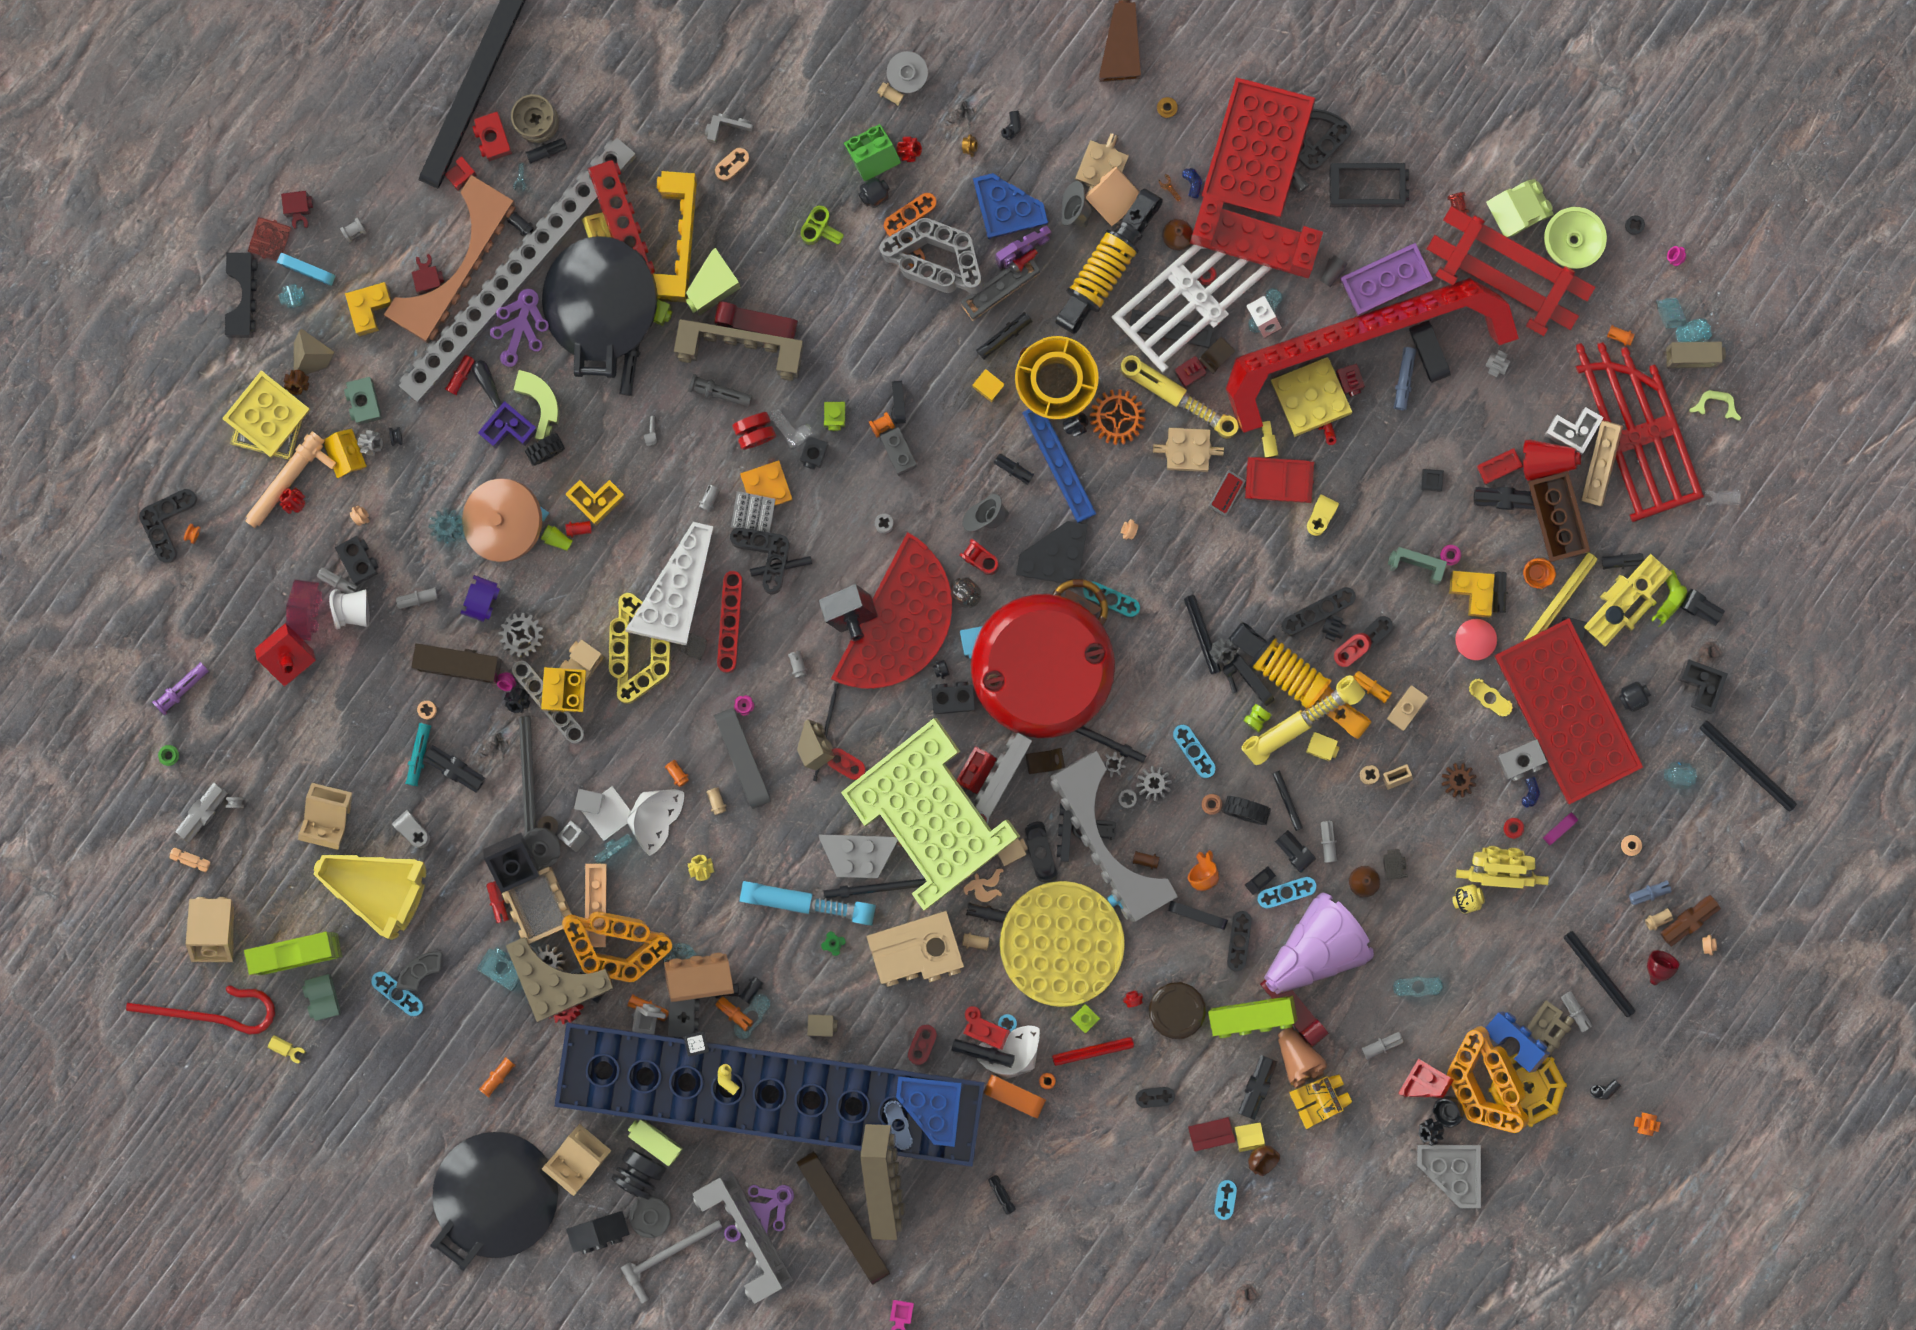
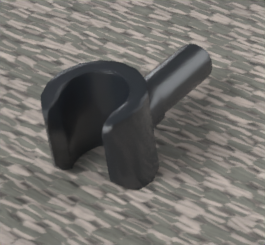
M1229 663L1223 667V673L1230 683L1232 693H1236L1238 691L1232 675L1237 670L1232 663Z

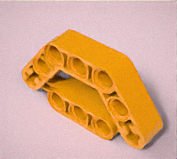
M596 911L589 918L567 915L562 921V927L582 970L587 974L604 970L607 963H614V969L608 971L611 979L634 982L672 949V942L668 935L662 932L650 931L647 924L640 919ZM596 919H604V923L602 926H594V921ZM571 922L575 924V928L578 932L575 935L572 929L570 928L569 923ZM616 923H624V928L622 930H614V926ZM637 927H644V932L641 935L634 934ZM586 931L645 943L626 959L595 953ZM579 940L586 941L585 947L581 949L576 948V943ZM660 940L665 943L664 947L658 944ZM652 946L654 950H656V954H654L653 950L651 949ZM644 953H650L651 957L648 961H641V956ZM587 959L595 960L591 967L584 966V962ZM628 967L635 968L634 973L631 975H626L625 970Z
M1482 1026L1472 1029L1465 1036L1448 1069L1447 1076L1454 1079L1451 1086L1458 1101L1462 1104L1464 1114L1469 1121L1517 1133L1525 1128L1529 1122V1117L1523 1111L1520 1104L1525 1098V1090L1506 1050L1501 1046L1493 1047L1488 1030ZM1476 1034H1477V1035H1479V1036H1478L1479 1041L1476 1042V1043L1473 1045V1043L1475 1042V1040H1476V1038H1477V1036H1476ZM1465 1051L1471 1053V1060L1466 1058ZM1492 1053L1498 1055L1499 1062L1493 1060ZM1481 1054L1484 1057V1063L1494 1085L1506 1106L1485 1100L1472 1072ZM1456 1069L1462 1071L1463 1077H1459L1456 1074ZM1501 1072L1507 1074L1508 1081L1502 1079ZM1465 1088L1471 1090L1472 1096L1466 1095ZM1510 1091L1516 1093L1517 1100L1511 1098ZM1474 1107L1480 1109L1481 1115H1477L1474 1112ZM1494 1112H1497L1500 1115V1121L1494 1118Z

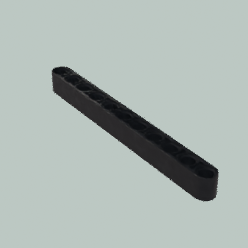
M526 0L499 1L423 166L419 181L437 189L441 186Z

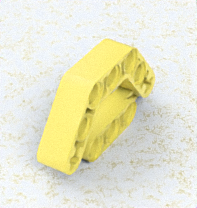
M625 593L620 596L618 602L619 618L612 620L609 633V672L618 679L617 697L625 704H631L666 679L671 671V642L651 638V664L629 680L630 633L625 632V630L622 633H616L614 626L622 622L625 624L626 629L630 623V617L633 618L635 614H632L635 611L630 606L625 608V599L630 600L632 598L631 602L637 607V610L639 609L638 605H642L643 602L631 593ZM617 643L625 645V650L621 654L614 652V646ZM662 643L666 645L667 649L664 654L660 655L656 653L655 648L658 644ZM617 664H623L625 668L624 672L620 675L615 674L613 670ZM659 664L666 666V672L663 675L655 673V668ZM643 676L649 678V685L647 687H640L638 685L639 679ZM634 682L635 687L640 692L637 693L634 690L630 693V699H627L626 697L622 698V696L624 695L623 690L626 689L627 691H630L631 689H633L631 684Z

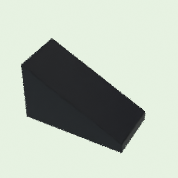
M1267 866L1247 882L1245 886L1253 895L1276 877V875Z

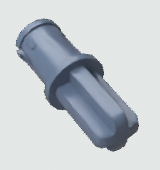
M1666 880L1653 886L1647 885L1645 889L1629 894L1630 902L1632 905H1637L1648 900L1654 901L1656 897L1671 893V887L1667 886L1669 882Z

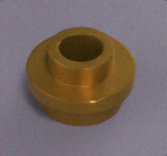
M1170 97L1162 98L1157 104V111L1164 118L1173 117L1178 109L1176 101ZM1165 104L1171 106L1169 111L1164 110L1163 106Z

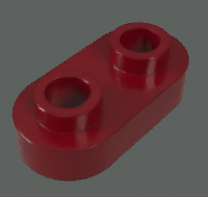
M922 1025L917 1029L908 1051V1058L913 1064L921 1065L927 1061L937 1037L934 1027ZM924 1031L930 1032V1038L924 1039L922 1033ZM917 1050L922 1052V1057L919 1059L914 1056Z

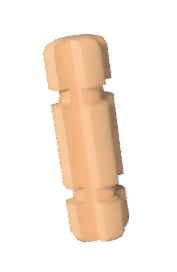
M173 848L170 853V859L174 861L180 860V863L195 869L198 867L200 871L207 872L210 867V861L206 859L200 860V857L185 851L182 853L180 849Z

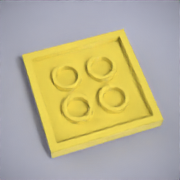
M1328 357L1271 380L1273 389L1294 437L1352 414L1350 405Z
M261 370L222 419L272 458L310 409Z

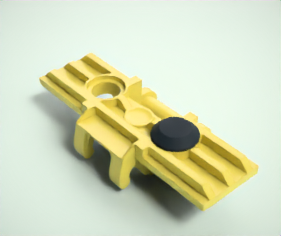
M1650 554L1628 579L1622 575L1615 579L1616 583L1608 592H1604L1600 596L1602 600L1607 602L1589 620L1584 628L1604 647L1624 626L1632 631L1635 628L1634 625L1648 609L1657 604L1651 596L1672 573ZM1639 579H1644L1647 582L1646 590L1640 591L1637 589L1636 582ZM1642 596L1645 599L1644 603L1629 619L1625 617L1624 613Z

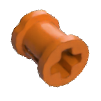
M887 412L879 419L868 422L877 438L880 437L881 433L890 428H895Z

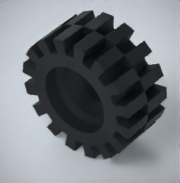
M555 433L535 442L525 450V453L532 466H536L558 455L565 449V446L558 434Z

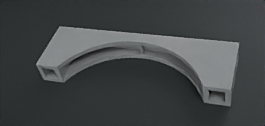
M1094 751L1051 775L1052 781L1050 784L1056 793L1059 792L1062 799L1060 801L1064 809L1070 811L1072 824L1076 829H1080L1082 833L1081 840L1086 847H1090L1093 853L1091 857L1096 865H1100L1104 881L1107 884L1110 883L1114 899L1117 902L1120 901L1124 917L1127 920L1130 919L1131 922H1136L1178 896L1168 879L1149 878L1130 871L1121 865L1104 845L1097 829L1094 809L1098 785L1107 768L1098 752Z

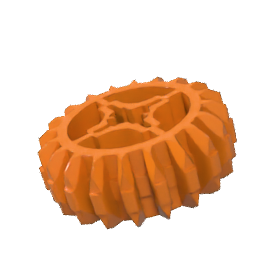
M1118 389V395H1114V391L1110 390V397L1105 392L1102 393L1104 401L1097 398L1096 402L1099 406L1092 405L1091 407L1097 412L1090 413V417L1096 418V420L1090 421V425H1097L1093 432L1101 431L1098 436L1099 439L1106 435V443H1109L1110 438H1113L1114 445H1117L1118 439H1121V443L1124 445L1126 443L1125 437L1132 442L1133 437L1131 434L1133 433L1138 437L1140 433L1136 428L1143 430L1144 426L1139 424V422H1145L1146 420L1145 417L1139 416L1145 413V409L1138 410L1142 402L1134 403L1137 398L1136 395L1129 399V391L1125 393V396H1121L1122 389ZM1116 401L1113 411L1101 413L1104 406ZM1122 402L1132 408L1134 415L1127 414L1122 410ZM1119 407L1120 416L1124 419H1120L1118 427H1116L1115 418L1112 415H1115ZM1101 419L1110 421L1113 424V433L1103 426ZM1129 421L1134 422L1128 431L1119 433L1121 424Z

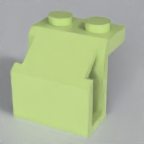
M1536 179L1525 181L1486 202L1504 236L1512 237L1535 223L1554 215L1552 205L1546 200L1542 193L1543 188Z

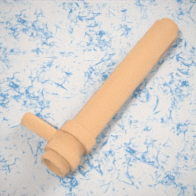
M313 431L309 435L306 434L303 438L304 442L296 447L294 455L247 514L245 521L252 527L256 528L257 525L260 526L279 502L282 492L289 489L306 465L312 462L315 457L330 469L336 466L337 463L321 451L325 441Z

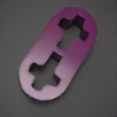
M1572 812L1569 813L1543 839L1550 846L1579 819Z

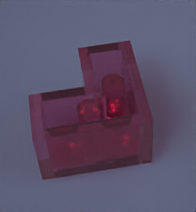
M294 580L286 605V624L303 640L311 641L313 633H317L318 621L315 620V617L318 614L317 604H321L322 592L319 591V583Z

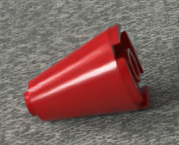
M1531 439L1524 442L1523 453L1526 454L1525 460H1523V467L1527 481L1575 470L1578 465H1581V453L1577 452L1576 448Z

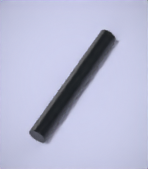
M811 556L787 561L785 570L812 564ZM782 562L770 564V567L774 570L780 569L782 566ZM766 566L750 569L751 577L763 575Z
M1280 770L1272 773L1295 831L1303 829Z

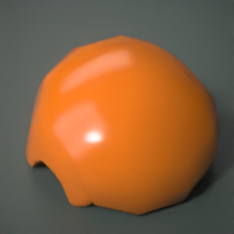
M1534 558L1525 565L1523 575L1525 582L1530 587L1543 589L1553 584L1556 572L1554 565L1549 560Z

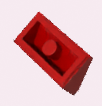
M975 746L956 781L960 786L978 794L997 758Z

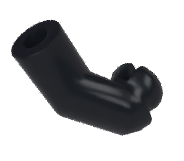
M1019 111L1009 112L1010 124L1002 129L1001 135L1003 138L1011 140L1021 131Z
M1613 1079L1607 1086L1593 1085L1590 1088V1094L1595 1099L1608 1100L1621 1085Z

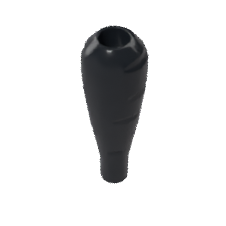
M483 360L473 363L472 372L492 401L494 407H500L502 403L487 363Z

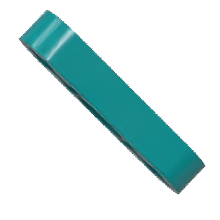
M1092 582L1101 590H1106L1105 596L1108 594H1115L1117 596V603L1115 605H1108V609L1129 618L1135 617L1139 613L1140 604L1136 599L1097 582ZM1084 588V597L1100 605L1095 594L1090 597L1089 591H1087V588ZM1121 597L1126 599L1123 603L1127 605L1131 602L1134 603L1136 611L1127 613V608L1121 606V610L1117 609L1120 605Z

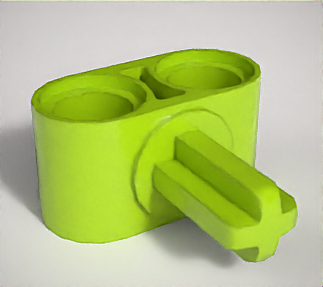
M824 206L814 207L801 229V238L807 245L816 244L822 236L839 245L843 240L844 234L828 226L830 216L829 211ZM824 212L826 218L823 221H817L814 218L815 214ZM807 230H814L816 232V236L813 239H807L804 234Z

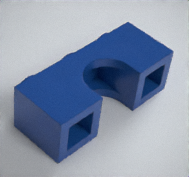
M1498 1012L1486 1027L1489 1037L1498 1045H1503L1510 1037L1516 1038L1520 1043V1051L1514 1059L1529 1073L1535 1072L1550 1055V1052L1546 1050L1548 1048L1547 1045L1539 1039L1536 1041L1531 1036L1532 1032L1527 1027L1519 1026L1515 1022L1517 1019L1511 1013Z

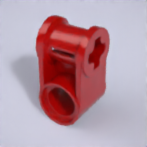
M971 539L969 541L970 545L959 556L984 574H995L999 568L997 558L982 545ZM986 560H993L995 566L993 569L987 570L983 567Z

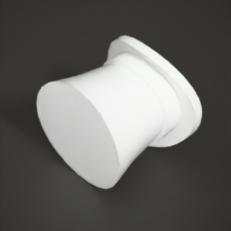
M334 589L331 592L329 603L335 629H341L340 626H346V624L369 626L370 612L366 589L349 594L341 593L339 589Z

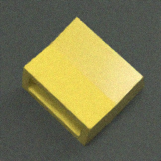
M1260 1122L1234 1127L1239 1152L1254 1150L1265 1145Z

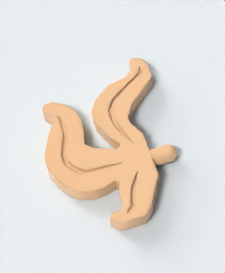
M996 869L989 880L979 879V875L976 873L975 880L970 881L964 887L965 894L968 895V891L975 890L976 899L982 902H989L997 895L1001 897L1002 893L999 890L995 889L987 892L983 885L995 887L1003 869Z

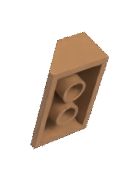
M713 953L705 957L692 956L690 959H671L669 962H664L666 985L671 1002L734 993L729 961L726 954Z

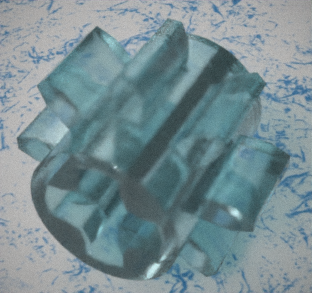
M297 284L282 287L283 293L278 294L281 304H286L287 308L298 307L302 305L301 299H305L302 287L297 288Z

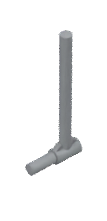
M719 1220L637 1266L629 1262L620 1267L628 1283L634 1288L641 1303L648 1301L649 1298L639 1282L641 1278L640 1273L722 1228Z

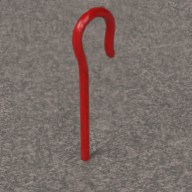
M231 985L226 987V992L239 998L255 997L265 1004L267 1014L261 1024L248 1026L222 1015L127 1003L126 1011L214 1022L232 1027L249 1035L259 1034L267 1030L275 1016V1006L265 992L257 989H237Z

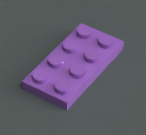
M1416 243L1349 273L1341 277L1340 280L1359 316L1432 282L1433 278Z

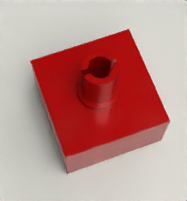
M286 623L254 649L257 661L284 687L316 661L313 649Z

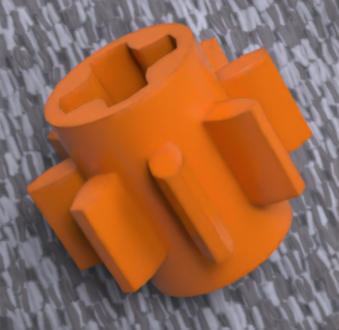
M1642 1112L1641 1118H1635L1634 1126L1638 1127L1637 1133L1653 1136L1654 1131L1659 1132L1661 1122L1656 1121V1115Z

